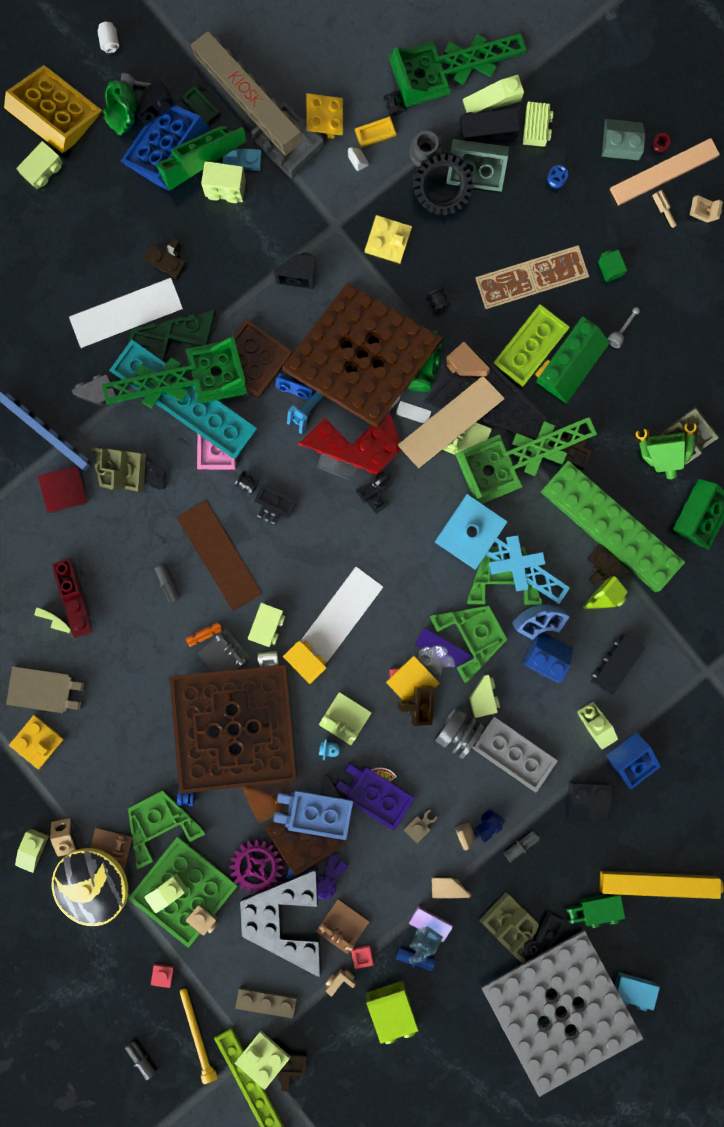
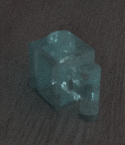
M428 926L417 929L409 946L416 952L414 956L410 957L409 962L411 964L425 961L427 956L435 954L443 936Z

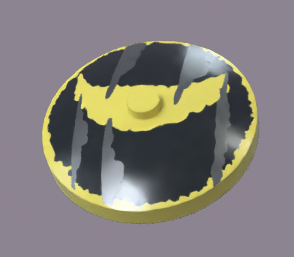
M82 848L71 852L59 862L52 878V891L57 905L71 920L82 925L99 926L114 919L125 906L128 897V882L124 870L112 856L98 849Z

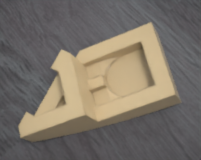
M452 877L432 878V898L471 897V893L460 884L458 879Z

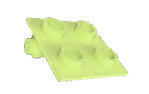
M475 422L442 450L455 455L457 452L486 441L491 428Z
M339 692L319 725L349 745H352L371 712Z

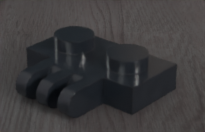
M262 484L254 500L256 503L263 505L257 518L261 519L264 513H266L264 521L268 523L270 517L273 516L271 524L274 526L280 514L289 518L297 503V500Z

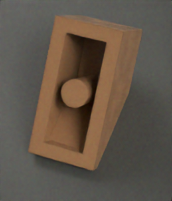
M465 342L461 343L447 356V367L453 373L457 372L461 376H487L490 373V368Z

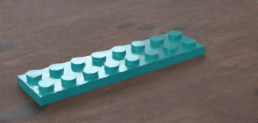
M131 340L109 371L124 380L138 377L135 375V372L140 364L157 373L164 369L166 363ZM173 377L171 382L175 383L177 379ZM150 383L146 384L147 387H152ZM130 384L131 387L138 390L139 387L137 385ZM195 386L183 388L188 391L183 402L178 401L165 392L162 393L156 403L158 406L234 460H236L257 430L256 427L218 400L199 404Z

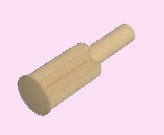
M660 190L652 196L660 212H664L670 226L674 228L677 224L669 211L671 206L663 190Z

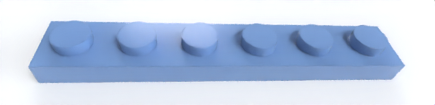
M0 392V402L82 470L88 471L91 466L87 463L89 460L82 453L77 455L73 452L74 447L66 440L62 443L58 439L59 434L52 429L49 431L43 427L45 423L37 416L33 419L28 415L31 411L22 404L20 407L14 403L16 399L9 393L4 395Z

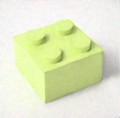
M205 161L201 182L205 196L211 200L226 199L230 203L243 202L246 183L243 167Z

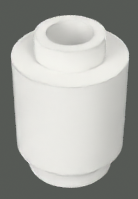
M111 22L99 24L98 37L101 50L106 53L115 52L119 48L116 27Z

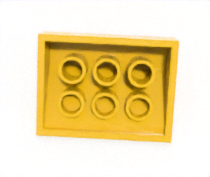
M45 65L6 91L4 108L61 153L75 145L102 113L99 107Z

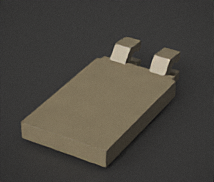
M12 666L6 705L65 713L67 708L79 710L81 709L82 702L68 700L70 689L84 690L85 683L71 681L72 677L69 674Z

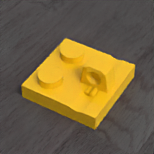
M33 715L9 746L39 770L64 741V738L39 717Z

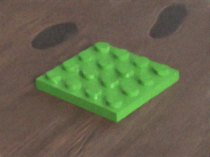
M177 836L128 899L189 948L200 933L186 922V919L199 904L214 916L238 884H234L231 878ZM177 873L187 887V891L174 902L155 913L144 897Z

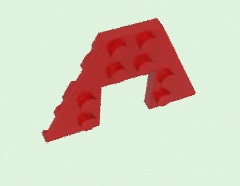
M390 412L378 428L371 425L352 445L326 417L298 443L299 446L303 445L316 450L317 453H324L330 458L353 464L354 467L366 469L375 475L401 450L398 446L401 442Z

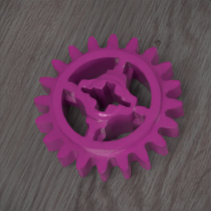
M256 839L254 845L248 840V847L241 844L240 848L242 851L238 849L234 851L238 857H231L235 864L229 866V868L235 869L230 876H237L234 884L241 882L240 890L246 886V892L249 893L251 889H254V894H256L258 889L266 890V886L268 888L273 887L271 882L277 884L279 881L276 876H282V873L278 870L284 867V865L278 864L283 859L282 857H276L279 850L272 851L273 844L266 847V840L260 845L258 839ZM259 851L266 855L263 857H257L251 852ZM245 856L248 867L242 872L241 861ZM271 861L272 872L268 877L265 866ZM254 863L261 865L259 870L252 868ZM255 876L258 879H261V881H251L248 879V877Z

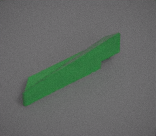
M220 126L172 148L171 151L174 157L156 163L168 189L172 190L203 170L205 161L214 163L245 143L244 129L240 127L237 130L229 131L227 126Z

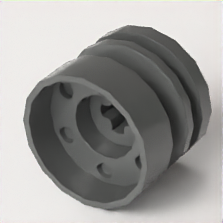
M455 707L441 726L434 741L443 747H447L453 742L454 745L451 752L455 753L461 748L458 757L463 759L479 741L484 725L479 722L473 729L476 720L472 718L467 724L464 723L467 714Z

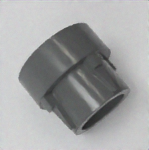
M422 129L412 139L409 155L416 166L419 167L421 165L420 162L422 160L425 161L427 156L435 155L434 153L438 152L441 153L442 143L435 133L428 130L423 131ZM423 147H427L430 149V151L424 152L421 149Z

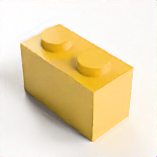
M299 640L283 657L311 684L327 669L325 666L327 662L320 654L316 656L312 652L314 648L306 640L304 642Z

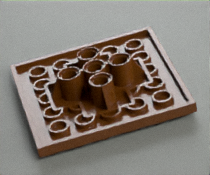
M347 283L282 366V370L378 428L441 344L442 337Z
M286 665L169 676L180 794L296 781ZM229 704H234L237 707V712L234 715H229L226 712ZM250 722L258 724L256 732L248 731L247 727ZM230 724H237L239 727V731L234 735L228 732ZM211 726L219 728L217 736L213 737L208 734V729ZM234 743L239 744L241 747L240 752L237 754H232L229 750L230 746Z

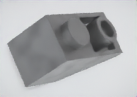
M100 374L95 376L93 381L77 384L75 389L71 391L80 399L104 406L106 405L102 384L109 383L111 380L107 375ZM114 388L107 389L109 398L117 396Z

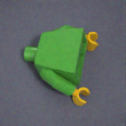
M687 423L685 424L686 436L684 432L648 437L649 432L647 429H644L645 436L640 437V432L637 431L636 437L641 440L639 444L642 458L650 466L655 467L656 472L665 471L667 479L676 478L678 476L677 470L684 468V463L690 460L695 450V436L693 433L696 431V424L694 423L692 431L687 430Z

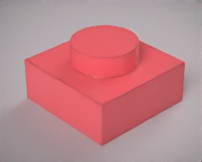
M154 964L151 985L170 988L174 966Z

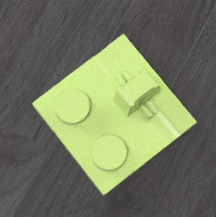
M260 1031L235 1064L265 1090L291 1057L266 1034Z

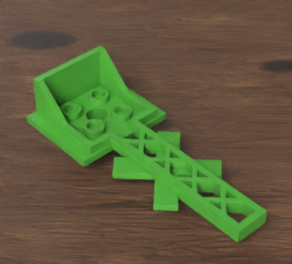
M590 417L553 432L555 425L544 421L536 440L516 433L512 445L517 446V448L510 451L506 450L501 436L497 435L455 453L473 498L484 504L522 488L515 469L526 465L524 472L535 476L542 458L563 464L567 453L560 450L597 435ZM586 423L590 433L587 435L578 433L580 425ZM564 432L572 434V438L568 443L560 440ZM549 440L555 442L553 447L548 446ZM526 450L531 452L530 457L525 455ZM512 454L520 457L518 463L514 466L509 457ZM485 466L493 468L494 472L491 476H486L483 473Z

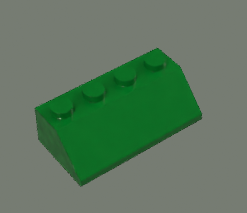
M582 316L541 373L536 383L567 404L610 342L599 327Z

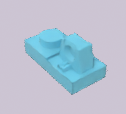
M234 149L223 156V164L241 166L243 170L260 171L262 152L258 149Z

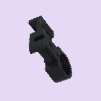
M381 470L378 474L370 478L371 482L362 489L358 490L356 488V494L363 503H367L366 500L369 501L368 505L375 514H378L390 505L389 501H384L381 497L383 495L381 492L388 489L393 482V477L387 470ZM386 473L385 476H383L376 482L377 476L379 474ZM390 477L391 481L387 486H379L380 483Z

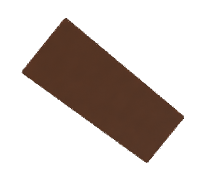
M206 500L177 517L232 611L262 594Z

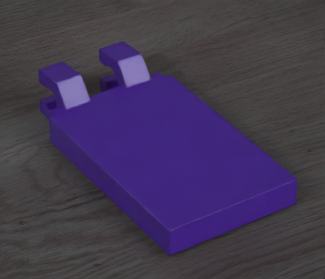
M349 762L345 770L355 777L349 786L344 781L338 779L335 788L345 793V799L353 800V806L394 831L415 799L414 796L381 777L365 766V768L361 767L359 769Z

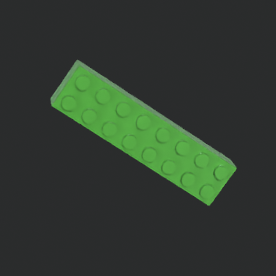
M569 461L560 468L540 491L654 592L661 591L685 563V561Z

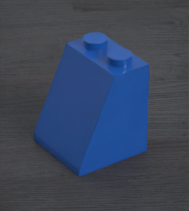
M542 632L532 641L521 664L553 682L561 683L571 666L573 648Z

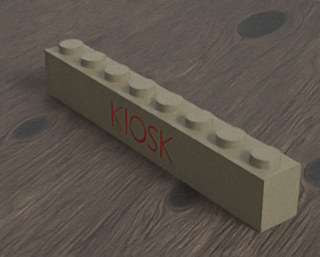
M208 31L191 44L194 56L285 156L303 143L301 136L303 132L298 124H293L287 112H282L279 109L274 98L270 99L267 96L268 94L262 85L258 86L251 73L247 74L244 71L242 63L239 60L235 61L230 50L222 47V43L217 36L213 37Z

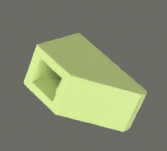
M488 674L483 675L469 697L474 718L498 713L497 708H500L498 697L493 695L492 689H495L493 677L490 678Z
M594 702L577 711L589 733L601 749L618 740L613 726Z

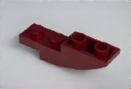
M71 558L52 563L60 598L65 606L72 636L77 638L92 633L93 630L89 619L90 613Z

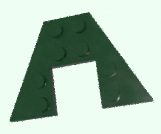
M215 310L196 315L192 314L184 318L179 317L163 323H154L146 327L133 328L129 342L131 340L135 341L164 362L169 340L195 346L207 345Z

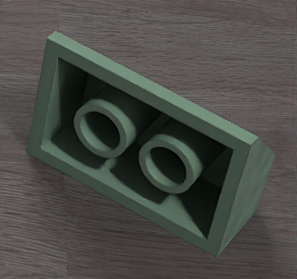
M453 139L451 153L461 158L470 168V173L473 176V188L502 192L509 147ZM448 167L446 184L460 186V177L457 171L452 167Z

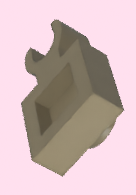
M430 809L425 811L422 819L416 816L403 829L416 843L431 830L427 825L435 822L437 819L436 815L433 819L427 818V814L431 812Z

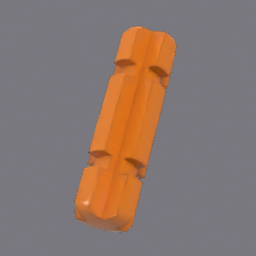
M216 622L211 625L212 627L208 626L196 632L194 636L187 637V644L192 647L197 642L200 643L214 636L213 634L222 632L221 624Z

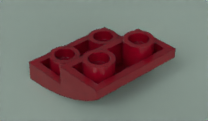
M78 466L38 476L47 513L66 510L69 507L87 503Z

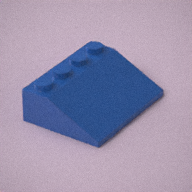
M173 106L143 127L121 159V162L156 185L169 190L156 163L174 157L171 151L172 148L211 131V128L201 116L178 106Z

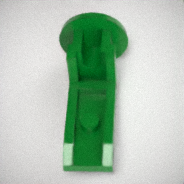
M433 331L435 334L440 336L438 331ZM443 338L441 344L407 389L415 392L431 390L432 384L426 380L436 381L437 368L441 365V356L439 354L440 349H443Z

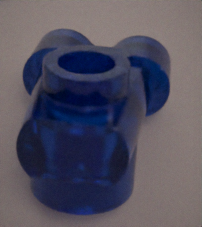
M489 810L482 815L481 821L483 823L478 825L473 830V833L486 843L493 834H497L502 830V825L505 821L499 814Z

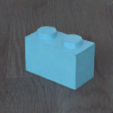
M618 972L614 986L625 1006L633 1004L642 1011H647V1009L654 1010L660 988L656 982Z

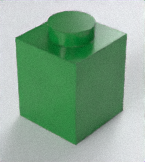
M608 250L601 254L602 257L599 259L598 264L606 283L625 275L627 268L619 250L614 252Z

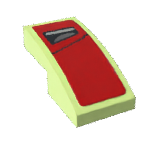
M36 608L34 615L53 620L51 628L72 633L69 623L60 616L48 610Z

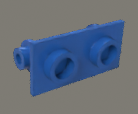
M286 372L279 373V376L276 378L275 388L282 392L297 395L302 399L309 400L312 397L314 389L300 381L295 382L296 378Z

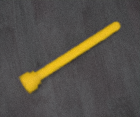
M182 988L180 995L203 1069L200 1076L202 1083L207 1084L218 1079L216 1070H213V1067H210L186 988Z

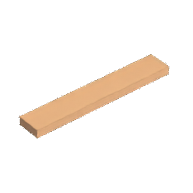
M710 138L612 186L610 190L619 206L717 158L720 154Z

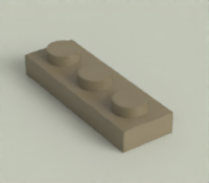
M239 987L235 1009L293 1019L297 997Z

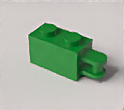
M603 894L579 899L580 905L566 908L570 915L569 923L584 921L585 925L590 926V928L600 927L602 923L607 922L609 924H617L621 922L620 920L625 919L621 895ZM577 911H582V916H578Z

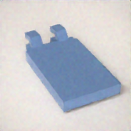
M297 790L292 792L291 795L278 793L277 802L289 804L288 814L275 812L274 822L286 824L285 827H288L289 831L346 840L353 800Z

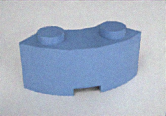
M545 604L525 610L518 615L512 624L517 632L533 640L544 631L560 632L570 616L565 609L559 606Z

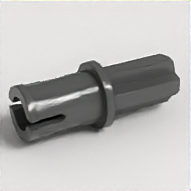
M166 564L154 568L161 583L159 586L163 588L168 602L177 601L179 596L173 584L174 579H171Z
M532 831L520 841L517 840V843L503 852V854L511 863L522 853L526 854V850L536 844L540 838L536 832Z
M134 1041L130 1042L125 1049L134 1061V1066L138 1067L145 1080L150 1079L156 1074V1071L147 1060L148 1056L142 1053Z

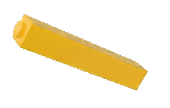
M600 871V891L603 894L721 899V893L724 890L723 882L717 876Z

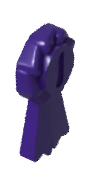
M332 854L328 857L325 874L318 876V897L320 899L331 898L336 891L335 879L348 868V865L344 864L343 859L335 867L339 854Z

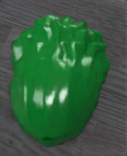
M110 81L105 91L107 107L103 111L104 119L117 135H122L123 132H128L135 122L134 117L138 105L137 97L129 84L121 81Z

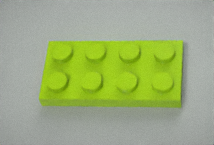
M539 304L494 361L493 365L523 388L570 327Z

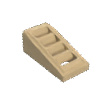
M466 822L455 828L465 851L470 849L475 842L472 827L469 822Z

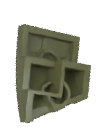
M697 407L687 412L658 435L685 432L686 436L685 424L687 423V430L692 431L694 423L696 424V431L693 433L695 436V450L690 460L684 464L702 454L703 448L719 438V435Z
M90 447V451L95 455L97 464L94 466L98 474L100 487L113 490L144 491L146 453Z
M505 892L479 921L523 964L526 961L524 945L528 940H533L539 924Z

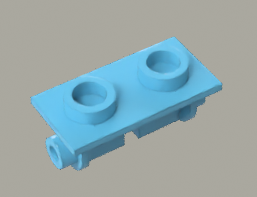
M325 738L324 742L320 743L319 755H323V760H325L326 756L335 757L339 754L340 747L337 743L327 742V738Z

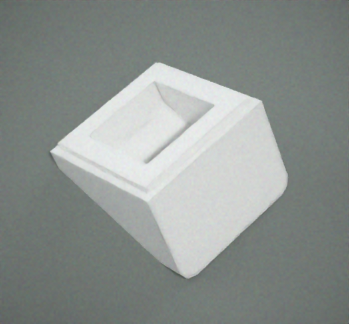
M348 148V157L356 171L369 165L359 148Z

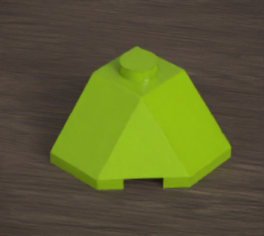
M612 576L600 585L582 607L584 609L611 608L617 605L620 607L627 599L625 595L628 592L619 580Z

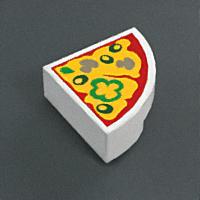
M377 767L371 769L388 781L397 777L394 772L387 768Z

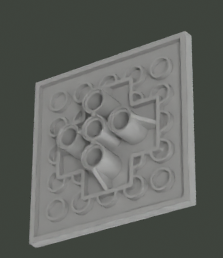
M584 930L481 986L539 1097L643 1039ZM550 988L556 990L555 995L552 997L546 996V992ZM581 997V1004L574 1005V998ZM558 1007H565V1012L563 1014H556V1009ZM541 1016L548 1017L546 1024L538 1023ZM573 1024L575 1025L574 1030L570 1033L566 1032V1026Z

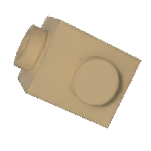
M699 195L693 197L690 215L705 222L717 220L722 212L723 201L717 200L712 202Z
M199 904L186 919V922L204 936L207 931L211 933L218 925L215 922L218 917L210 914Z
M340 968L335 976L332 974L325 983L327 985L326 992L332 997L344 981L354 988L356 985L355 976L350 971H343Z

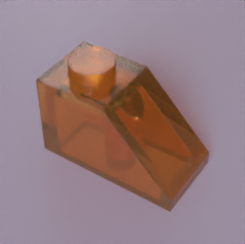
M251 786L242 788L258 824L274 817L275 812H281L280 808H282V805L277 802V797L274 798L273 794Z

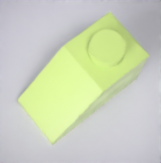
M34 829L26 831L18 849L15 865L34 873L49 836Z
M176 873L144 898L154 912L157 913L182 896L187 891V887Z

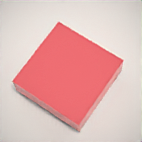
M370 945L352 949L351 953L355 969L374 965Z

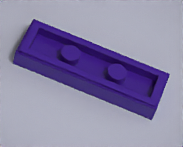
M426 628L423 629L415 643L416 646L456 669L474 658Z

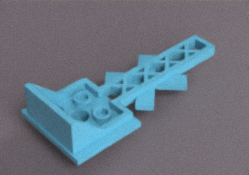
M466 494L436 538L435 543L475 570L484 556L487 555L495 561L489 563L491 574L507 571L513 573L516 591L527 590L528 584H530L557 604H560L570 587L538 566L545 564L543 552L523 556L518 535L506 537L507 544L499 540L497 537L507 521ZM470 526L476 529L474 537H469L467 534V529ZM495 542L498 546V552L491 553L488 550ZM509 553L510 559L504 560L503 554ZM529 567L530 573L525 574V568ZM535 575H544L546 584L538 585ZM558 585L563 588L558 597L552 594L551 586Z

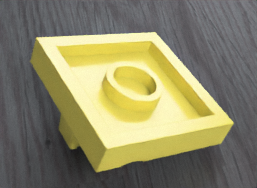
M376 215L365 253L401 264L412 226Z

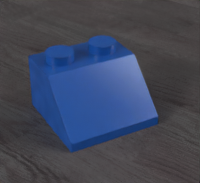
M637 732L606 755L612 767L630 790L661 767L651 747Z

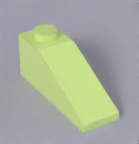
M515 75L499 80L464 98L463 104L466 113L473 112L477 114L485 110H495L521 102L524 90L519 76Z

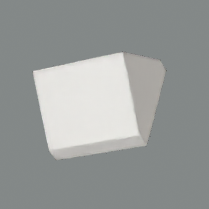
M278 652L258 653L259 666H279Z

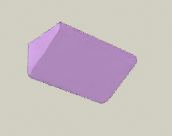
M417 906L409 922L412 926L444 942L453 927L451 923Z

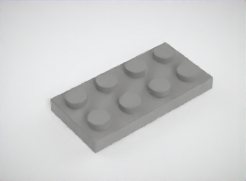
M494 716L481 733L479 741L473 748L535 793L557 763L555 758Z

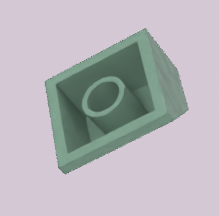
M605 119L602 157L639 160L644 152L645 130L643 123Z

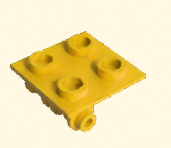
M307 93L306 131L325 133L327 138L330 139L335 138V135H343V98Z

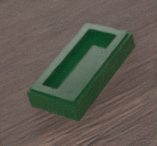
M195 85L181 97V100L190 110L201 116L207 125L220 115V111Z

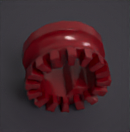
M665 133L657 134L652 141L653 149L660 153L665 152L671 143L670 137ZM659 139L665 140L663 147L657 144Z

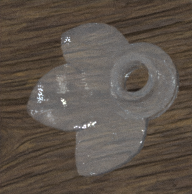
M443 646L423 647L418 652L420 663L425 665L430 673L438 677L442 675V667H455L453 658L447 655L448 649Z

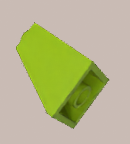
M403 981L366 992V1003L380 1043L390 1044L395 1042L396 1038L402 1036L409 1038L414 1036L415 1032H418V1026Z

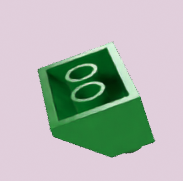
M698 479L673 530L681 537L709 550L724 521V490L718 484Z

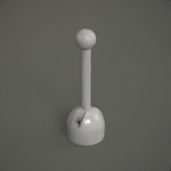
M122 73L121 82H125L131 87L134 85L148 87L152 84L135 81L134 77L128 73Z
M638 307L633 308V313L619 332H612L607 338L610 345L620 348L624 341L622 333L634 316L640 313Z

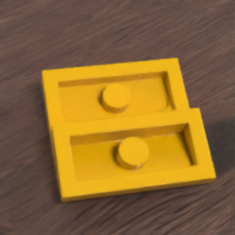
M415 656L409 659L386 681L403 701H409V697L414 696V687L433 686L436 688L440 684Z

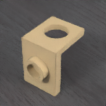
M70 818L51 822L50 840L57 856L68 855L77 850L70 834ZM59 825H66L64 830L56 831Z

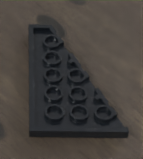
M476 349L474 353L490 368L489 375L484 376L485 379L505 398L478 421L536 440L543 422L552 423ZM452 372L424 402L442 409L482 376H461L457 372Z

